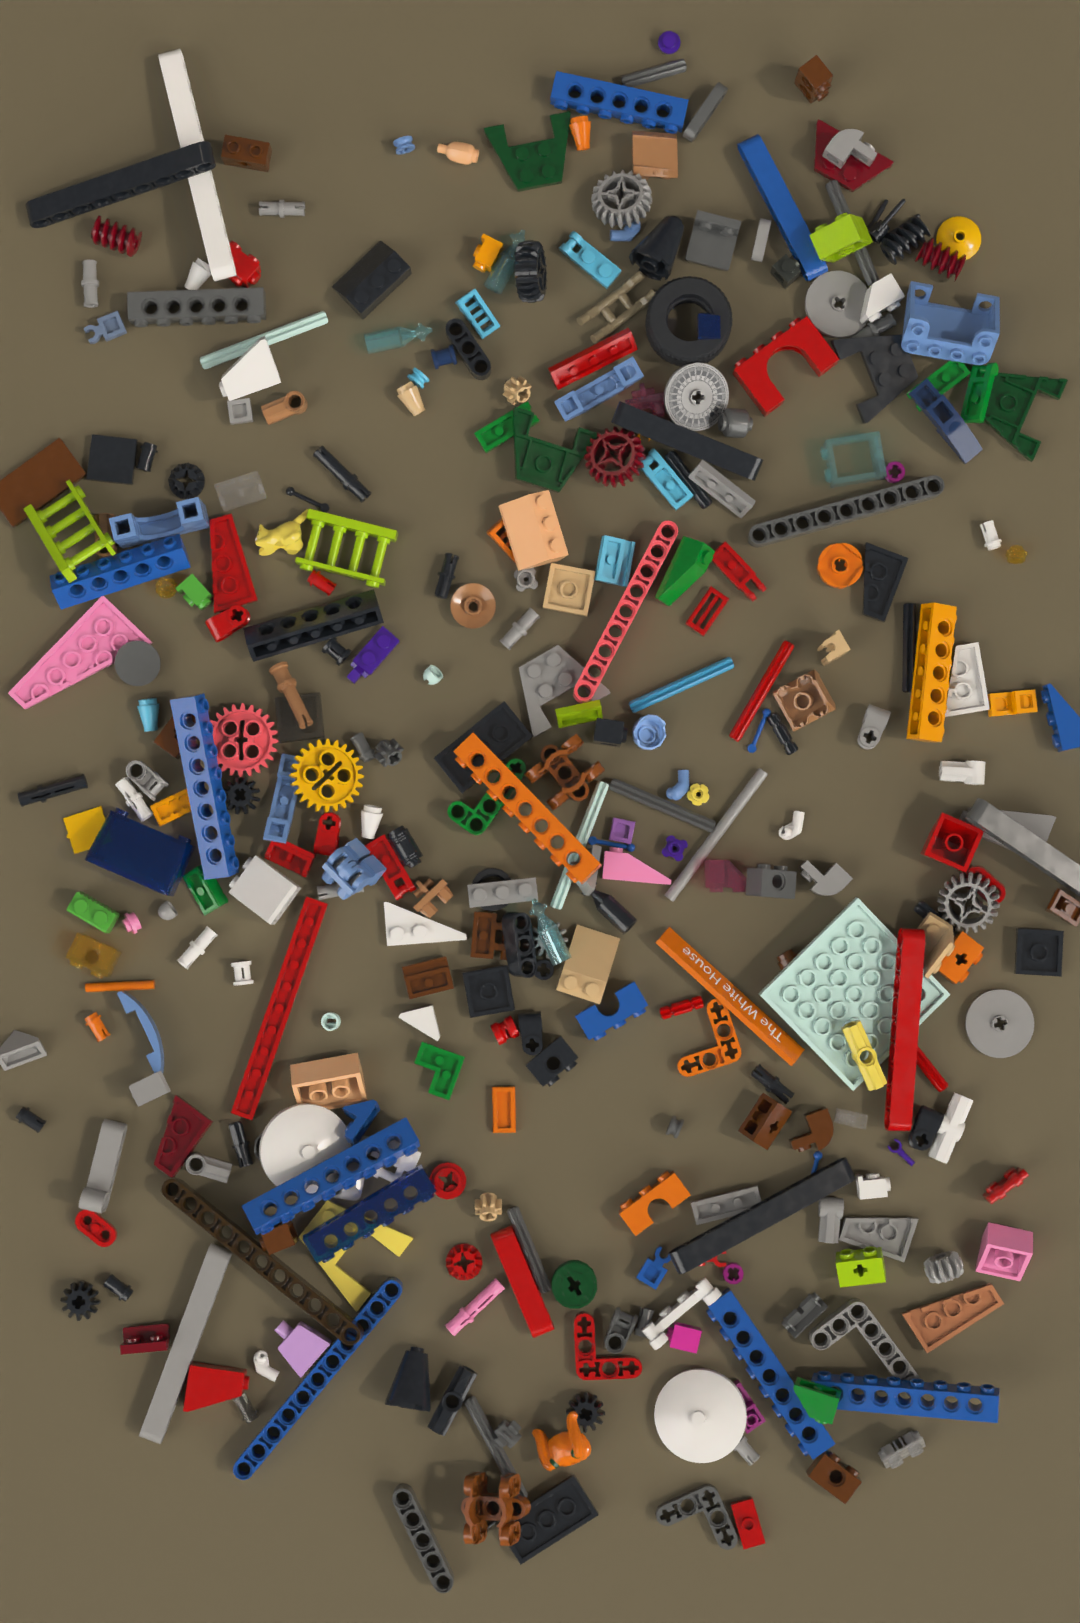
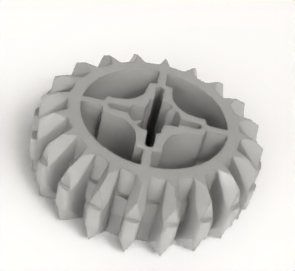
M623 169L620 174H616L613 170L612 176L609 177L605 174L604 181L598 180V186L593 188L591 196L592 209L596 217L601 219L604 225L609 223L611 228L616 224L620 229L625 224L630 228L632 222L639 224V218L645 219L646 212H650V204H652L651 188L648 186L646 179H642L640 174L634 176L632 170L628 174H625Z
M961 872L959 875L960 880L953 875L951 877L952 883L945 881L944 886L946 889H940L939 891L944 896L938 897L937 900L938 903L943 904L938 907L939 912H945L942 915V919L950 918L948 923L950 925L957 924L956 931H959L962 926L965 927L964 933H968L969 927H972L973 932L977 933L978 925L981 929L985 930V922L992 924L993 918L991 916L997 917L998 912L995 909L1000 908V903L995 901L999 899V894L993 893L996 890V886L987 887L990 879L987 878L982 882V874H978L977 879H974L973 872H969L968 878H965V874ZM971 886L967 893H954L955 890L961 887ZM978 889L985 895L988 906L983 905V902L978 900L976 896ZM973 894L972 904L970 905V907L968 906L965 911V902H967V899H970L971 895ZM950 899L954 900V903L960 906V915H957L953 911L950 905ZM971 912H983L977 918L967 919L968 914Z

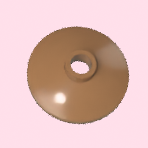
M470 583L456 590L452 596L450 608L454 619L460 625L476 629L485 626L491 621L495 614L496 602L488 588L481 584ZM476 603L478 608L475 611H471L469 605Z

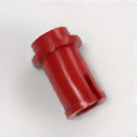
M313 570L307 582L310 583V586L314 585L330 596L337 584L321 575V571Z

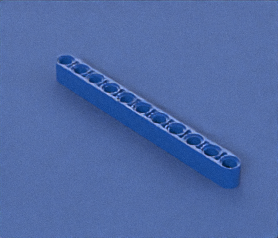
M396 1277L386 1279L354 1317L355 1321L365 1319L369 1324V1328L364 1330L363 1338L350 1348L345 1347L342 1341L337 1338L243 1451L233 1466V1473L236 1478L246 1480L254 1474L398 1300L403 1291V1284L400 1279ZM394 1283L398 1287V1292L396 1294H389L386 1291V1286ZM379 1301L383 1304L384 1309L381 1312H375L371 1304ZM348 1328L347 1337L355 1340L357 1338V1331L354 1328ZM329 1355H336L339 1358V1364H329L327 1357ZM321 1373L324 1376V1382L316 1383L313 1380V1374ZM298 1392H308L310 1399L307 1401L300 1400ZM287 1408L292 1409L295 1417L291 1419L286 1418L283 1410ZM272 1426L277 1427L280 1435L276 1437L270 1435L268 1428ZM257 1444L262 1445L265 1448V1453L257 1454L254 1451V1446ZM246 1462L250 1466V1471H241L239 1464Z

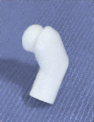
M793 812L792 822L779 829V836L782 839L790 840L802 832L805 812Z
M264 1350L257 1351L253 1357L256 1372L275 1382L280 1371L270 1367L267 1352Z

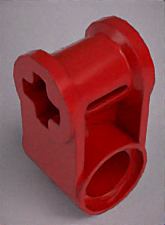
M234 605L222 613L212 616L205 621V624L215 642H220L248 625L251 615L244 607ZM237 611L243 613V615H241V621L234 619L237 617Z
M333 812L325 813L320 817L314 843V854L331 856L339 848L341 819L337 814ZM331 816L332 821H335L336 824L328 829V825L324 824V821L328 820Z

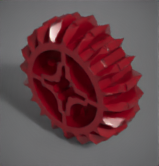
M615 426L612 432L608 428H605V434L603 435L597 432L598 439L591 438L590 442L593 446H586L588 454L584 455L585 460L588 461L585 463V466L590 470V476L595 477L597 483L602 482L606 487L610 482L614 488H616L618 482L625 487V480L628 479L630 482H633L632 475L639 476L640 474L637 468H644V464L641 461L646 459L645 454L642 453L645 451V448L641 445L640 438L635 437L632 431L628 433L625 428H622L619 432V429ZM613 443H621L617 446L611 445ZM605 449V454L600 458L601 461H599V456ZM610 452H613V454L617 456L620 463H618L616 459L612 458L613 456ZM632 452L630 461L625 466V460L630 456L629 453ZM614 468L619 469L618 471L608 472Z

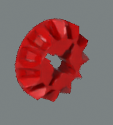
M445 1162L438 1165L430 1176L431 1189L438 1197L443 1199L458 1197L466 1186V1175L463 1169L455 1163ZM450 1172H453L452 1180L458 1185L449 1184L446 1190H444L445 1182L439 1176L447 1177Z
M466 1243L454 1246L446 1257L447 1270L457 1280L468 1281L476 1277L482 1268V1256L479 1250L473 1245ZM462 1253H464L466 1260H474L467 1264L466 1272L462 1265H454V1263L461 1261Z

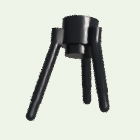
M885 199L872 222L867 226L871 239L875 243L880 244L883 238H888L891 232L888 233L890 228L887 223L906 202L905 199H902L882 221L879 218L888 200Z

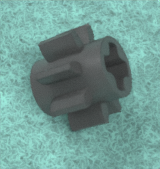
M394 738L390 741L384 739L377 744V754L374 757L384 767L387 765L395 766L401 761V752L404 749Z
M505 1419L494 1430V1433L497 1435L494 1441L501 1448L506 1445L512 1448L522 1437L519 1433L522 1427L515 1420L508 1422Z

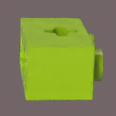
M867 1246L858 1250L844 1249L836 1252V1268L840 1288L886 1282L882 1247Z

